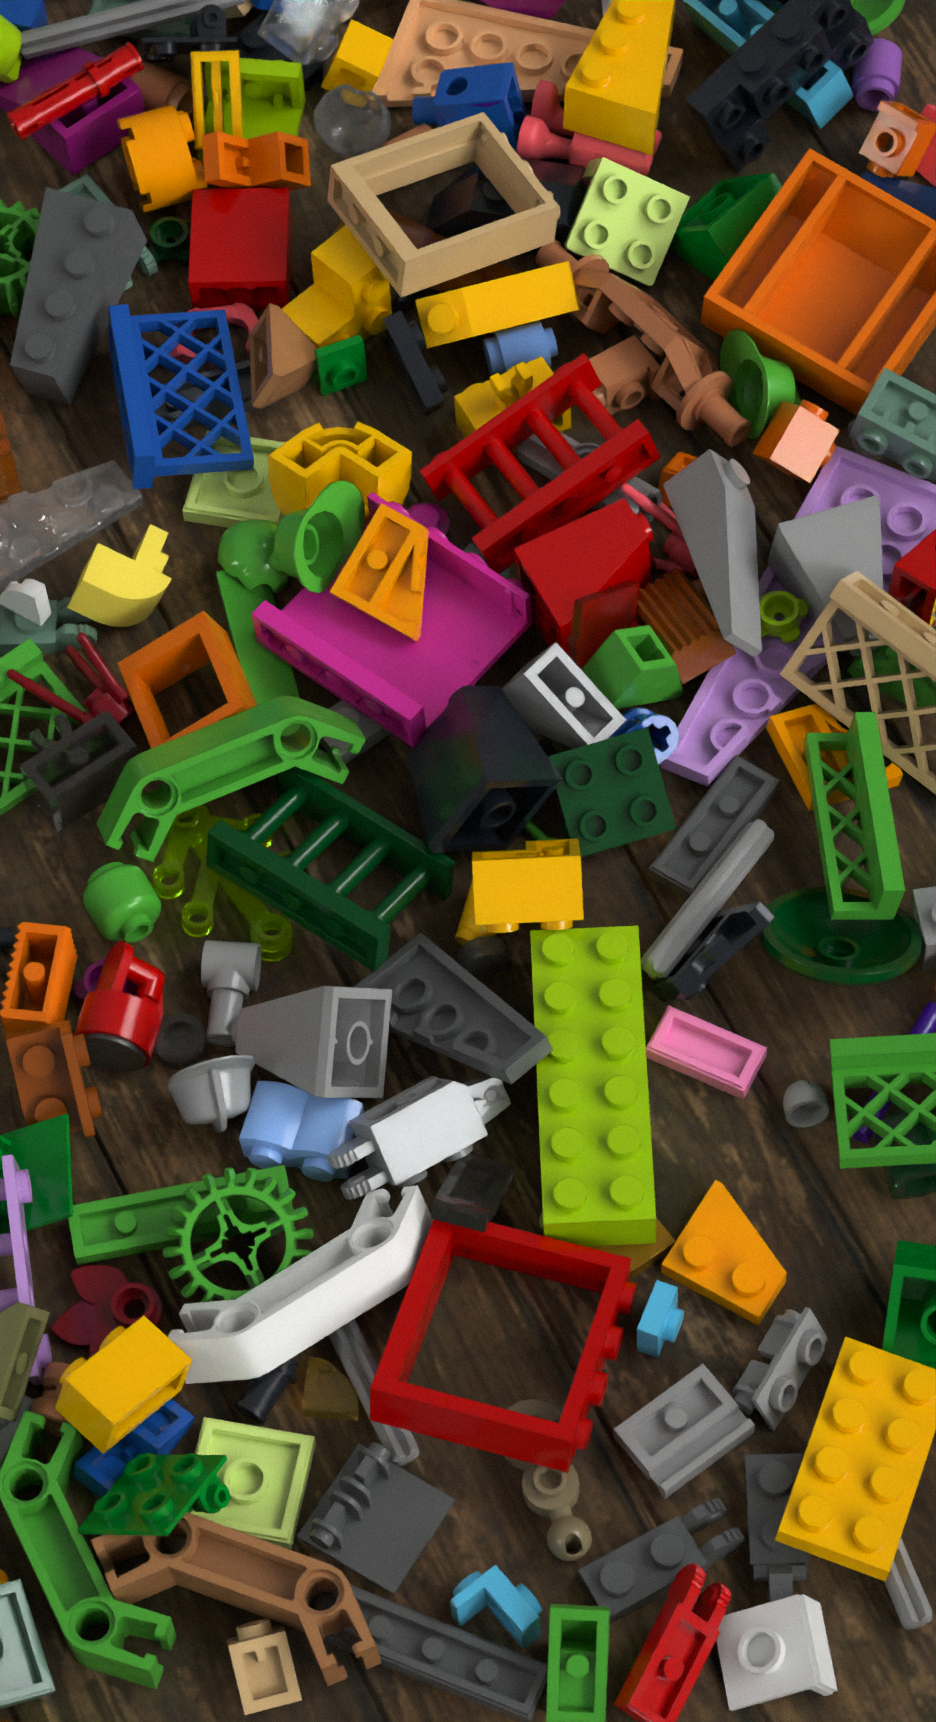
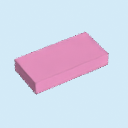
M669 1005L646 1046V1058L743 1100L767 1054V1047Z

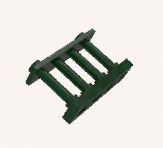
M298 767L280 772L277 795L279 799L245 831L237 830L220 819L207 832L206 866L376 972L388 959L391 925L389 923L423 888L445 901L451 895L455 861L447 857L445 853H432L425 842L325 782L318 775ZM296 810L320 823L287 857H280L261 845ZM338 836L362 849L329 884L322 883L303 871ZM380 862L405 876L372 910H365L346 898Z

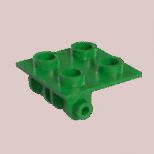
M65 1113L0 1135V1179L4 1178L1 1156L13 1154L19 1165V1170L28 1169L33 1201L23 1203L26 1231L72 1217L73 1199L69 1115ZM7 1200L0 1201V1234L10 1233Z
M195 1453L185 1455L138 1454L127 1463L123 1474L107 1494L95 1503L94 1510L78 1528V1532L80 1534L168 1536L186 1512L190 1513L193 1510L207 1514L219 1512L221 1508L228 1505L230 1499L228 1487L223 1485L217 1476V1472L227 1461L226 1455H198Z

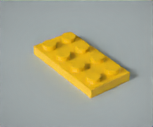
M845 1337L774 1541L886 1581L936 1431V1369Z

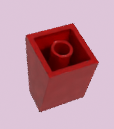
M625 498L514 548L518 582L530 594L532 623L547 648L556 642L579 668L586 665L610 634L617 630L632 614L627 601L629 594H636L639 588L645 589L647 583L652 584L651 570L656 568V563L649 548V542L654 540L653 532L643 513L640 512L635 515Z

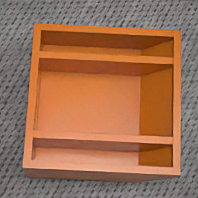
M809 148L704 295L701 324L724 338L729 331L735 329L747 332L754 341L760 355L786 363L791 367L795 380L857 416L884 367L901 376L936 326V221Z

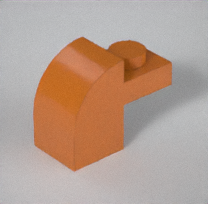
M219 131L202 135V164L205 172V183L221 186V188L225 189L260 188L265 186L273 188L289 187L290 192L311 186L308 139L279 131L250 139Z

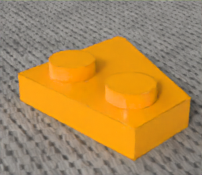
M381 503L332 586L330 593L417 642L421 636L429 531L421 524Z
M818 704L772 715L769 717L766 726L809 811L814 810L803 743L806 733H848L847 729L842 728L837 723L835 717ZM819 750L821 760L838 773L848 764L846 751ZM892 762L888 767L885 766L888 789L899 786L903 776L901 769ZM837 789L827 797L828 805L850 800Z
M717 1180L714 1181L661 1264L662 1274L759 1326L786 1283L787 1272L728 1190Z

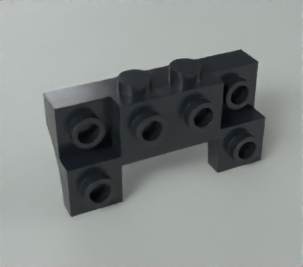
M789 0L685 99L690 113L711 138L726 165L738 173L744 166L755 162L763 154L766 145L771 142L764 122L829 60L844 72L850 65L857 64L866 56L870 46L874 43L867 20L852 7L850 0Z

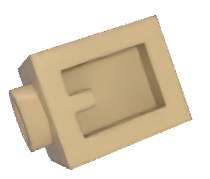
M260 1619L237 1626L238 1636L226 1640L244 1714L248 1715L301 1701L302 1697L284 1626L277 1625L272 1627L270 1619Z

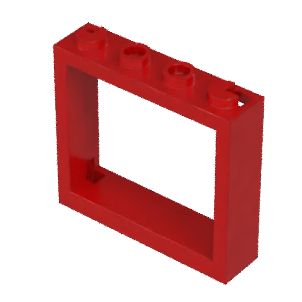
M437 1209L370 1387V1420L569 1473L576 1449L584 1451L585 1446H588L593 1428V1420L587 1419L590 1406L600 1407L608 1383V1373L602 1372L606 1359L616 1361L620 1350L624 1330L617 1326L621 1314L630 1316L633 1310L638 1283L630 1282L632 1258ZM454 1255L602 1293L559 1423L408 1383Z

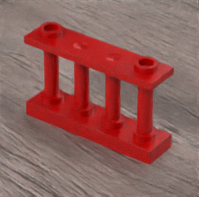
M584 353L572 362L560 366L547 380L452 448L437 454L427 466L419 471L438 502L453 492L482 531L471 539L488 567L498 574L515 563L514 548L572 522L661 458L650 433L639 419L626 428H621L593 394V391L602 384L589 358ZM575 404L606 441L584 458L578 456L551 422ZM534 433L564 469L562 474L542 488L537 486L510 452ZM492 463L496 465L523 500V502L499 518L469 481Z

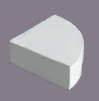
M25 579L22 584L12 581L0 595V605L40 626L51 615L45 584L34 579Z

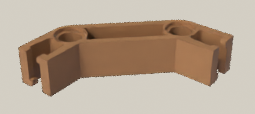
M188 1512L185 1513L168 1536L101 1535L91 1540L105 1570L104 1574L111 1592L118 1601L132 1605L178 1585L305 1632L327 1686H331L348 1677L344 1665L338 1667L334 1655H328L324 1645V1638L327 1635L336 1634L345 1627H351L356 1634L359 1642L355 1643L352 1649L356 1658L362 1657L366 1669L382 1663L376 1644L349 1581L343 1572L333 1565ZM179 1536L187 1539L182 1550L175 1554L167 1555L160 1552L162 1544L171 1537ZM142 1553H148L150 1557L148 1562L117 1578L113 1563ZM329 1591L338 1595V1600L334 1606L327 1610L319 1611L310 1607V1602L314 1596L321 1592Z

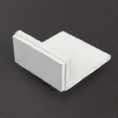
M796 1594L724 1615L717 1629L720 1633L716 1641L729 1710H738L809 1689L823 1696L832 1695L833 1692L838 1691L821 1604L804 1594Z

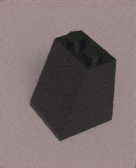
M468 685L462 686L455 691L448 700V706L434 724L422 733L421 741L408 756L427 845L432 853L507 850L562 781V777L500 686Z

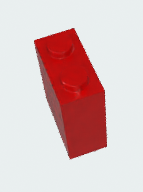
M289 187L193 189L188 277L192 309L196 307L202 309L233 305L237 302L251 307L253 311H265L269 303L277 305L281 309L290 303L293 217Z

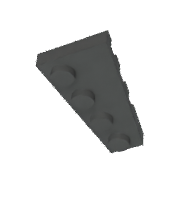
M421 932L389 957L376 972L372 971L354 986L392 989L390 1032L511 1085L553 1050L547 1037Z

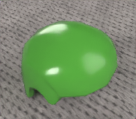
M260 519L245 520L231 526L220 537L218 563L227 574L237 577L247 590H252L261 584H268L273 592L278 593L292 581V576L273 569L269 564V558L274 550L277 523Z

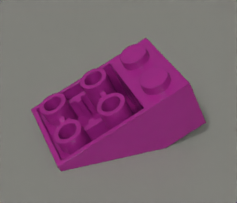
M74 47L32 58L20 66L18 79L14 83L0 81V107L6 113L12 111L82 70V64L89 60L96 62L102 57ZM129 77L109 89L110 94L100 99L97 96L85 102L75 110L42 127L30 136L74 176L121 144L120 138L129 136L128 128L123 130L118 128L117 119L145 112L141 88Z

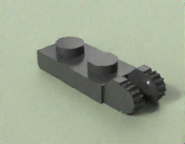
M716 1497L706 1501L704 1504L691 1509L681 1519L678 1515L578 1569V1577L594 1605L610 1607V1624L667 1594L671 1583L675 1581L678 1571L688 1563L691 1564L693 1562L707 1572L709 1565L731 1554L744 1544V1536L739 1528L735 1527L709 1539L700 1549L691 1537V1535L714 1524L723 1517L727 1509L721 1499Z

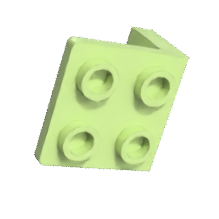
M604 157L589 160L582 178L590 181V184L564 244L565 249L582 257L592 254L601 255L609 264L610 270L646 286L653 285L690 196Z

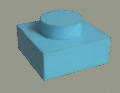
M656 1280L637 1327V1351L658 1358L665 1340L672 1343L676 1340L684 1317V1310L678 1309V1287Z

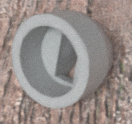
M797 1080L788 1086L783 1095L785 1117L792 1126L811 1127L824 1121L829 1114L826 1095L817 1083Z

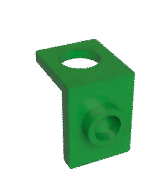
M360 334L314 351L316 370L312 374V378L322 397L367 381L365 346Z

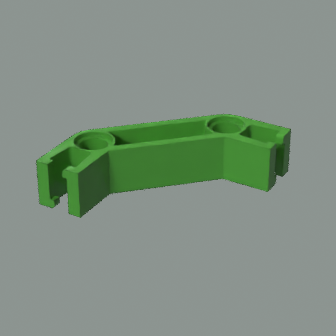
M277 697L139 753L131 758L123 768L96 824L105 845L120 850L123 844L121 835L135 813L143 814L144 817L139 830L134 828L130 835L135 846L133 852L136 856L153 862L176 815L293 767H298L344 784L349 770L340 756L341 748L331 745L328 752H325L318 748L320 739L326 736L347 742L349 744L348 752L358 755L366 738L353 718L298 697ZM301 724L294 734L281 736L284 729L289 725ZM151 781H163L161 786L155 791L142 792V789Z
M25 1410L0 1470V1499L69 1649L78 1663L89 1669L157 1690L164 1670L163 1665L158 1663L155 1655L146 1653L145 1658L123 1650L124 1641L130 1635L158 1641L161 1648L171 1651L177 1636L170 1616L113 1599L83 1534L78 1532L79 1526L65 1499L73 1478L74 1465L81 1458L85 1448L81 1433L72 1424L63 1422L59 1430L62 1439L51 1461L48 1464H43L33 1458L38 1443L44 1444L47 1437L44 1428L47 1420L40 1414ZM38 1485L42 1487L40 1494L32 1500L21 1501L16 1499L19 1491L26 1486ZM104 1623L109 1626L107 1634L100 1640L86 1641L81 1638L84 1630L91 1624Z

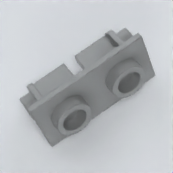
M805 1307L801 1314L787 1309L784 1315H777L773 1324L757 1349L760 1356L772 1359V1361L768 1365L751 1359L740 1380L732 1390L735 1396L734 1400L739 1405V1410L742 1413L751 1415L754 1409H757L769 1429L774 1431L785 1412L793 1407L798 1389L811 1367L821 1359L825 1343L828 1340L810 1308Z

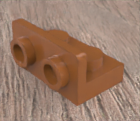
M70 1020L5 1034L26 1126L66 1113L69 1115L70 1134L83 1131L85 1138L95 1136L93 1120L102 1118L103 1114L96 1085L85 1088L81 1068L91 1066L84 1033L73 1036Z

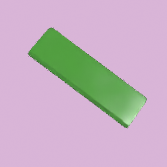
M224 570L216 571L218 589L233 648L257 705L282 696L300 698L292 666L256 641L251 613L264 600L276 607L271 586L261 584L252 590H247L237 577L227 574ZM301 724L289 725L284 729L281 736L294 734Z

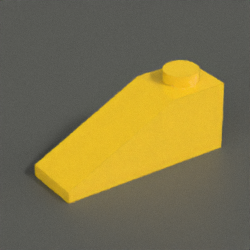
M569 261L415 300L427 348L581 309Z

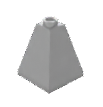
M877 495L785 521L777 526L767 562L772 572L789 593L794 595L796 599L805 601L808 605V615L814 622H816L831 600L829 596L838 582L855 571H859L883 590L881 516ZM839 610L831 621L835 644L859 641L855 621ZM868 631L869 639L877 638ZM880 646L871 647V650L874 651ZM860 648L850 650L852 656H861Z
M321 986L241 1008L231 1027L232 1041L236 1045L235 1053L253 1056L255 1064L315 1097L383 1098L392 989Z

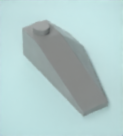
M709 449L665 482L663 486L724 640L755 657L762 652L755 505L747 488V485L750 484V478L745 469L735 459L728 461Z

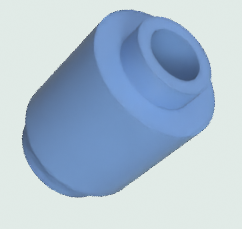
M540 320L494 331L493 337L482 339L484 355L491 376L497 373L500 375L504 374L516 364L523 361L528 363L541 356L551 368V357L558 356V348L551 327L543 329Z

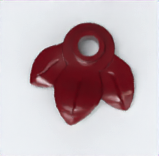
M107 1265L82 1266L71 1271L72 1281L81 1301L64 1312L53 1323L51 1328L59 1339L70 1346L90 1347L89 1353L91 1358L99 1351L104 1339L115 1328L123 1326L127 1329L141 1318H127L126 1313L130 1308L135 1306L144 1308L145 1312L142 1316H145L157 1327L162 1319L163 1306L159 1295L154 1289L141 1283H129L124 1274L116 1267Z

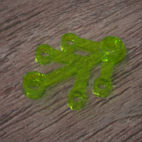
M202 804L176 815L165 837L168 840V846L164 861L153 872V888L157 895L164 899H174L180 896L185 889L183 867L189 848L201 860L192 901L188 902L181 912L183 930L193 937H202L210 933L214 925L212 908L219 884L251 925L250 943H260L261 959L265 961H278L285 958L293 946V929L290 922L279 914L269 913L258 898L206 866L207 832L220 819L237 830L245 831L262 814H251L242 821L210 815L208 808ZM181 818L193 819L192 821L187 823H182L178 821V819ZM274 833L261 845L267 848L273 841ZM280 851L277 855L287 857L292 851ZM165 877H174L178 880L171 885L160 882ZM196 914H200L206 917V919L200 923H195L189 920L191 916ZM278 930L280 933L269 936L263 933V931Z

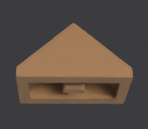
M271 303L268 304L249 335L252 406L259 409L303 388L316 370L314 351L319 349L279 306Z

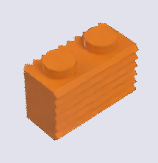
M22 922L17 925L19 933L15 935L16 943L13 944L14 952L11 954L12 962L9 963L10 971L6 973L8 981L5 982L4 1000L0 1002L2 1006L0 1020L5 1034L64 1021L78 956L76 949H74L75 944H73L74 939H72L73 934H71L70 928Z

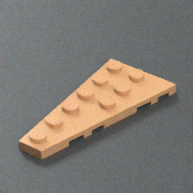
M410 0L395 34L381 74L370 94L371 108L412 106L415 96H435L440 74L444 70L498 63H513L524 102H533L536 87L541 79L553 82L559 91V101H564L565 86L596 30L461 0ZM669 48L662 97L671 96L683 64V49Z

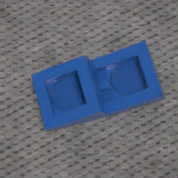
M170 1399L106 1453H101L95 1446L75 1463L72 1477L101 1498L107 1494L123 1474L127 1463L138 1454L169 1455L194 1424L195 1416Z

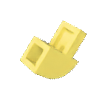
M150 524L132 559L97 543L80 575L67 608L98 623L114 627L132 626L145 620L154 611L172 579L162 574L169 555L161 552L168 532Z

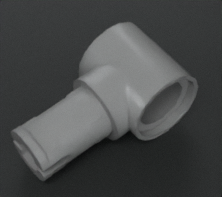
M206 940L204 943L201 983L203 988H207L206 994L211 998L206 1036L210 1044L222 1047L236 1046L232 1041L231 1027L234 1019L239 1014V1009L242 1008L243 1002L248 1000L249 992H256L258 990L261 973L260 943Z

